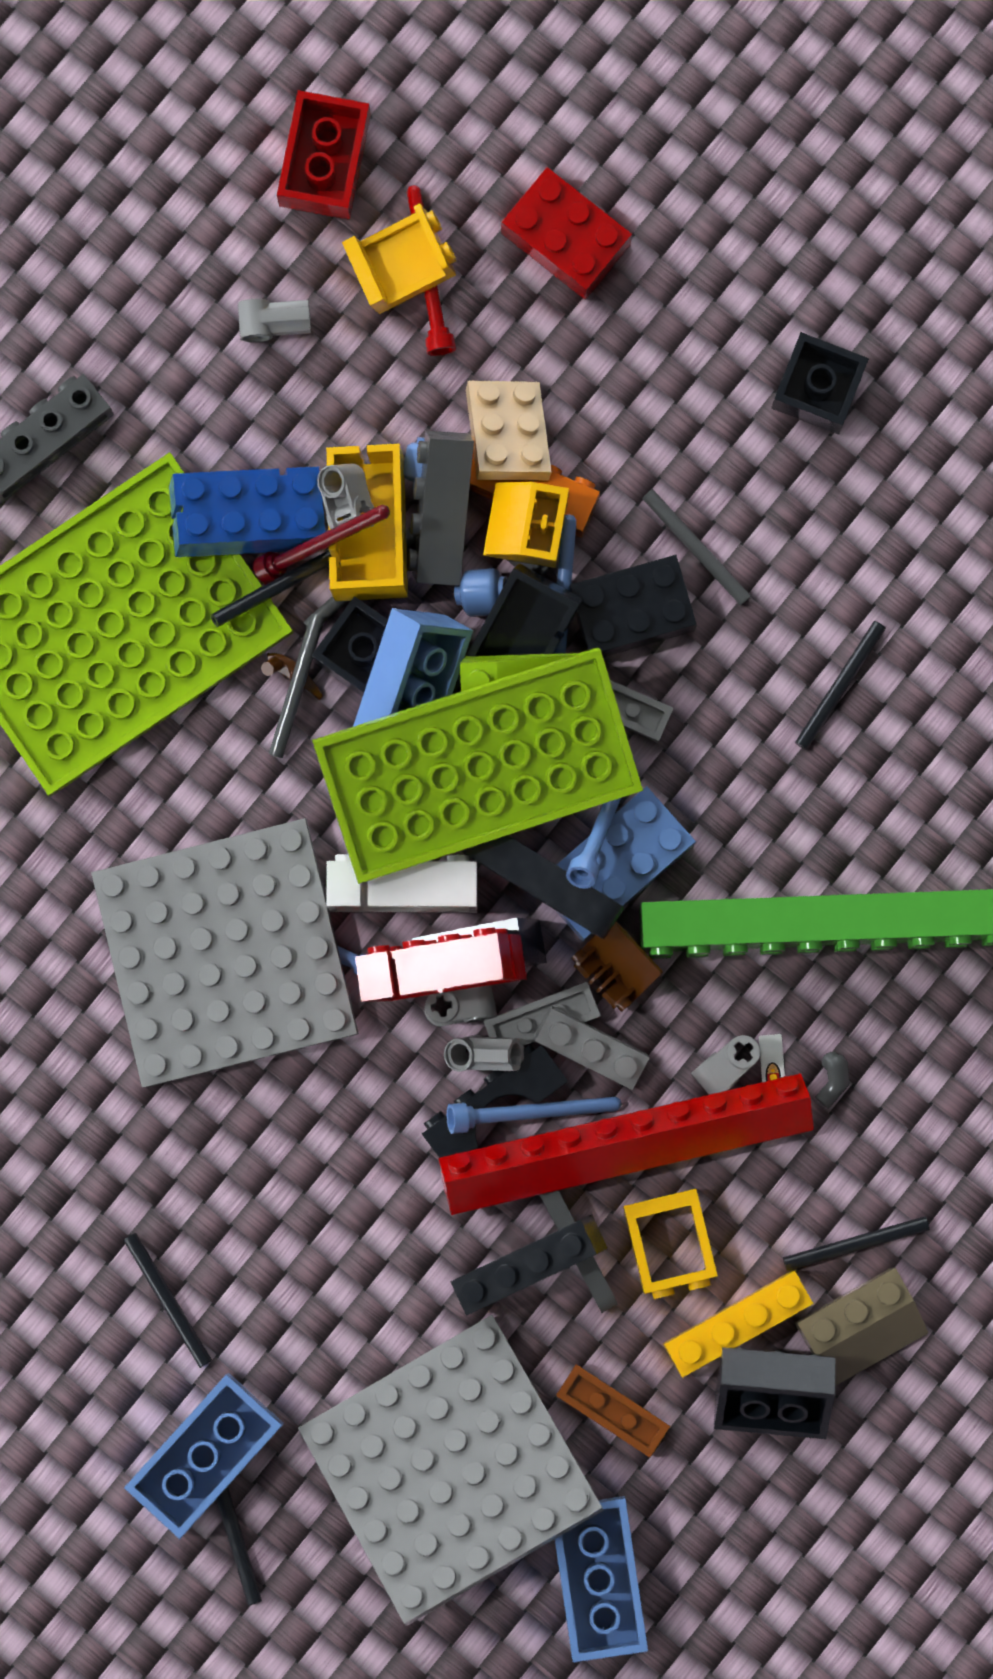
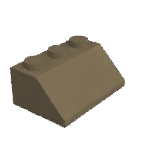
M896 1268L887 1269L794 1322L812 1355L835 1358V1386L928 1334L919 1310Z

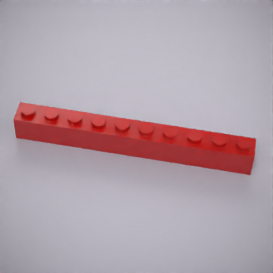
M800 1073L440 1157L438 1160L451 1215L812 1131L814 1130L811 1097Z

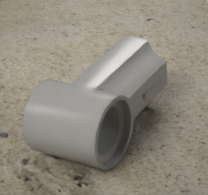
M247 299L238 302L241 341L263 342L272 339L273 336L311 333L308 300L270 303L266 299Z
M476 1034L449 1041L444 1049V1059L448 1067L457 1072L465 1070L518 1071L520 1070L521 1062L524 1060V1046L520 1044L519 1038L483 1037ZM466 1047L469 1050V1059L466 1055Z

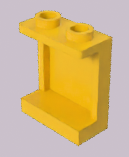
M420 203L414 206L416 213L364 240L359 241L353 236L342 242L370 306L378 314L456 276L452 263L457 261L449 243L445 242L442 244L437 233L442 230V226L433 210L428 212Z

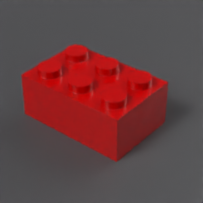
M298 90L277 190L279 207L350 220L371 118L369 103Z
M548 167L545 168L501 222L502 235L584 300L589 297L631 246L632 233Z

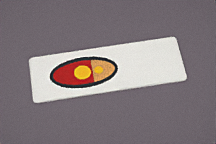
M782 1035L759 1036L762 1082L785 1077Z

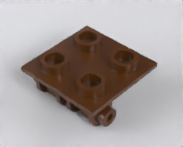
M615 922L605 940L594 935L583 948L571 957L575 962L573 967L586 979L591 974H595L588 982L590 985L597 979L603 983L596 990L598 993L605 987L608 988L602 996L613 1009L617 1007L621 1012L628 1008L663 973L653 959L643 951L617 922Z

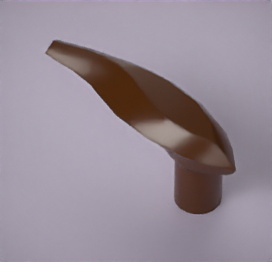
M267 653L268 660L261 665L263 674L271 676L278 671L291 681L296 662L279 653ZM308 674L304 689L320 701L323 695Z

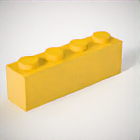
M790 1271L662 1344L678 1373L683 1378L719 1358L722 1353V1347L736 1348L814 1303L796 1271Z

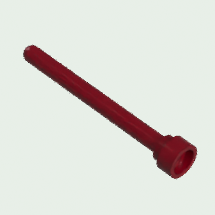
M379 505L282 554L267 552L254 560L253 568L255 575L262 583L267 584L284 575L287 567L387 519L390 515V509L386 505Z

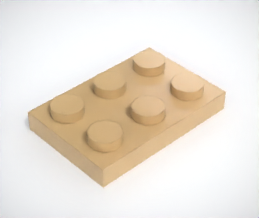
M468 381L466 396L471 437L474 441L473 453L477 480H549L552 471L540 382Z

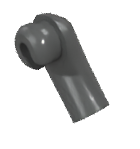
M835 1051L826 1053L822 1059V1066L827 1070L828 1082L815 1096L827 1109L832 1106L850 1083L848 1061L843 1055H839Z

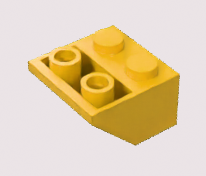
M496 482L483 556L556 568L569 488L536 482Z

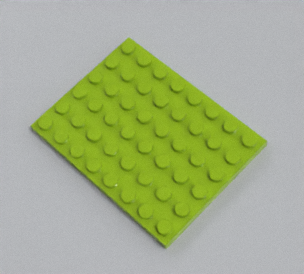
M170 452L0 565V725L49 797L293 634L292 629L271 598L220 627L214 625L211 619L212 613L262 587V585L240 554L175 557L172 527L174 519L171 517L169 485L173 474L184 472Z

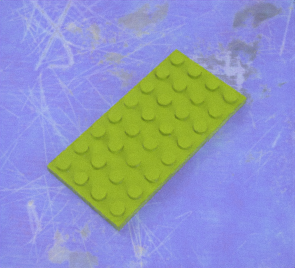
M599 647L312 740L358 884L643 791Z

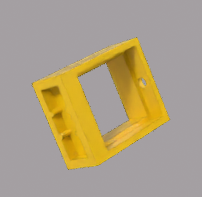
M697 1189L622 1206L644 1294L652 1292L653 1299L674 1295L673 1287L688 1284L689 1290L711 1286L710 1278L717 1277L718 1275ZM690 1206L705 1269L652 1282L636 1218Z

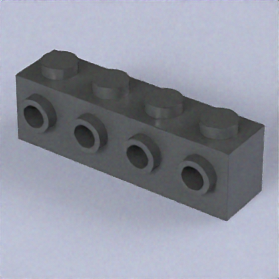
M84 374L77 379L75 376H72L59 386V393L49 401L47 399L39 401L30 409L29 413L31 415L20 424L17 421L11 423L1 432L0 505L114 415L111 407Z
M425 430V440L418 442L417 463H422L421 477H416L414 481V499L419 500L418 513H412L410 533L416 536L415 548L409 549L407 556V570L412 571L416 583L460 585L474 441L469 433Z

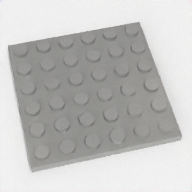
M304 818L91 872L142 1088L359 1034L330 913L326 906V897L307 819Z
M493 1315L483 1319L298 1427L406 1626L604 1511Z

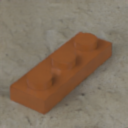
M575 1364L556 1394L558 1398L649 1458L670 1428V1425L577 1364Z

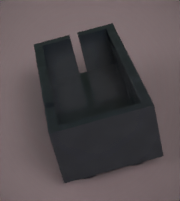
M519 563L513 568L467 656L554 654L565 635L564 632L570 626L584 599ZM460 672L452 694L461 692Z

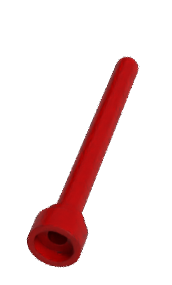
M416 185L410 186L407 189L410 215L416 213L414 206L419 203L423 206L420 188ZM438 285L424 292L431 329L428 331V337L425 339L427 353L430 356L446 355L456 350L454 334L450 333L449 328L445 327Z

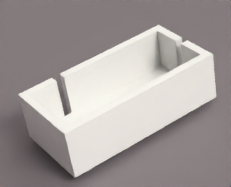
M335 855V861H327L326 906L329 912L477 913V862H470L469 855H448L447 861L430 860L358 884L349 855Z

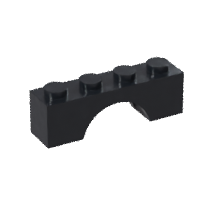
M529 1045L524 1049V1060L521 1062L520 1070L494 1071L483 1079L487 1086L476 1094L472 1089L468 1090L458 1097L454 1103H465L467 1106H473L474 1109H482L498 1098L521 1096L538 1104L568 1083V1080L542 1045L537 1049ZM442 1111L424 1123L427 1130L422 1135L439 1158L478 1149L476 1124L474 1128H469L467 1133L451 1134L447 1125V1116Z
M591 1214L450 1282L467 1316L608 1249Z

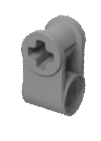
M354 463L328 465L321 469L318 474L317 483L327 513V523L330 529L359 516L362 512L365 513L374 508L364 471L359 465Z
M492 986L429 995L424 1006L425 1016L431 1024L436 1026L477 1022L496 1017L497 1011ZM442 999L444 1005H451L445 1017H440L438 1011L432 1012L431 1008L435 1007L436 1000Z
M737 1036L717 1053L714 1052L690 1074L708 1094L727 1091L740 1080L739 1078L755 1065L760 1056V1047L756 1040L750 1036ZM739 1042L743 1046L747 1043L751 1044L753 1047L750 1051L752 1059L749 1062L745 1059L735 1060L733 1056L737 1052L734 1047L736 1043Z

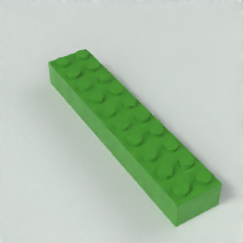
M993 889L642 902L639 908L640 945L643 951L649 953L652 959L671 958L673 952L686 951L687 958L708 957L710 950H723V956H743L748 952V949L759 948L760 955L782 954L786 947H797V953L799 954L819 953V950H822V946H834V952H853L860 948V945L871 944V951L893 950V947H897V943H908V949H929L930 946H934V942H945V948L967 947L968 944H972V941L982 940V947H993Z

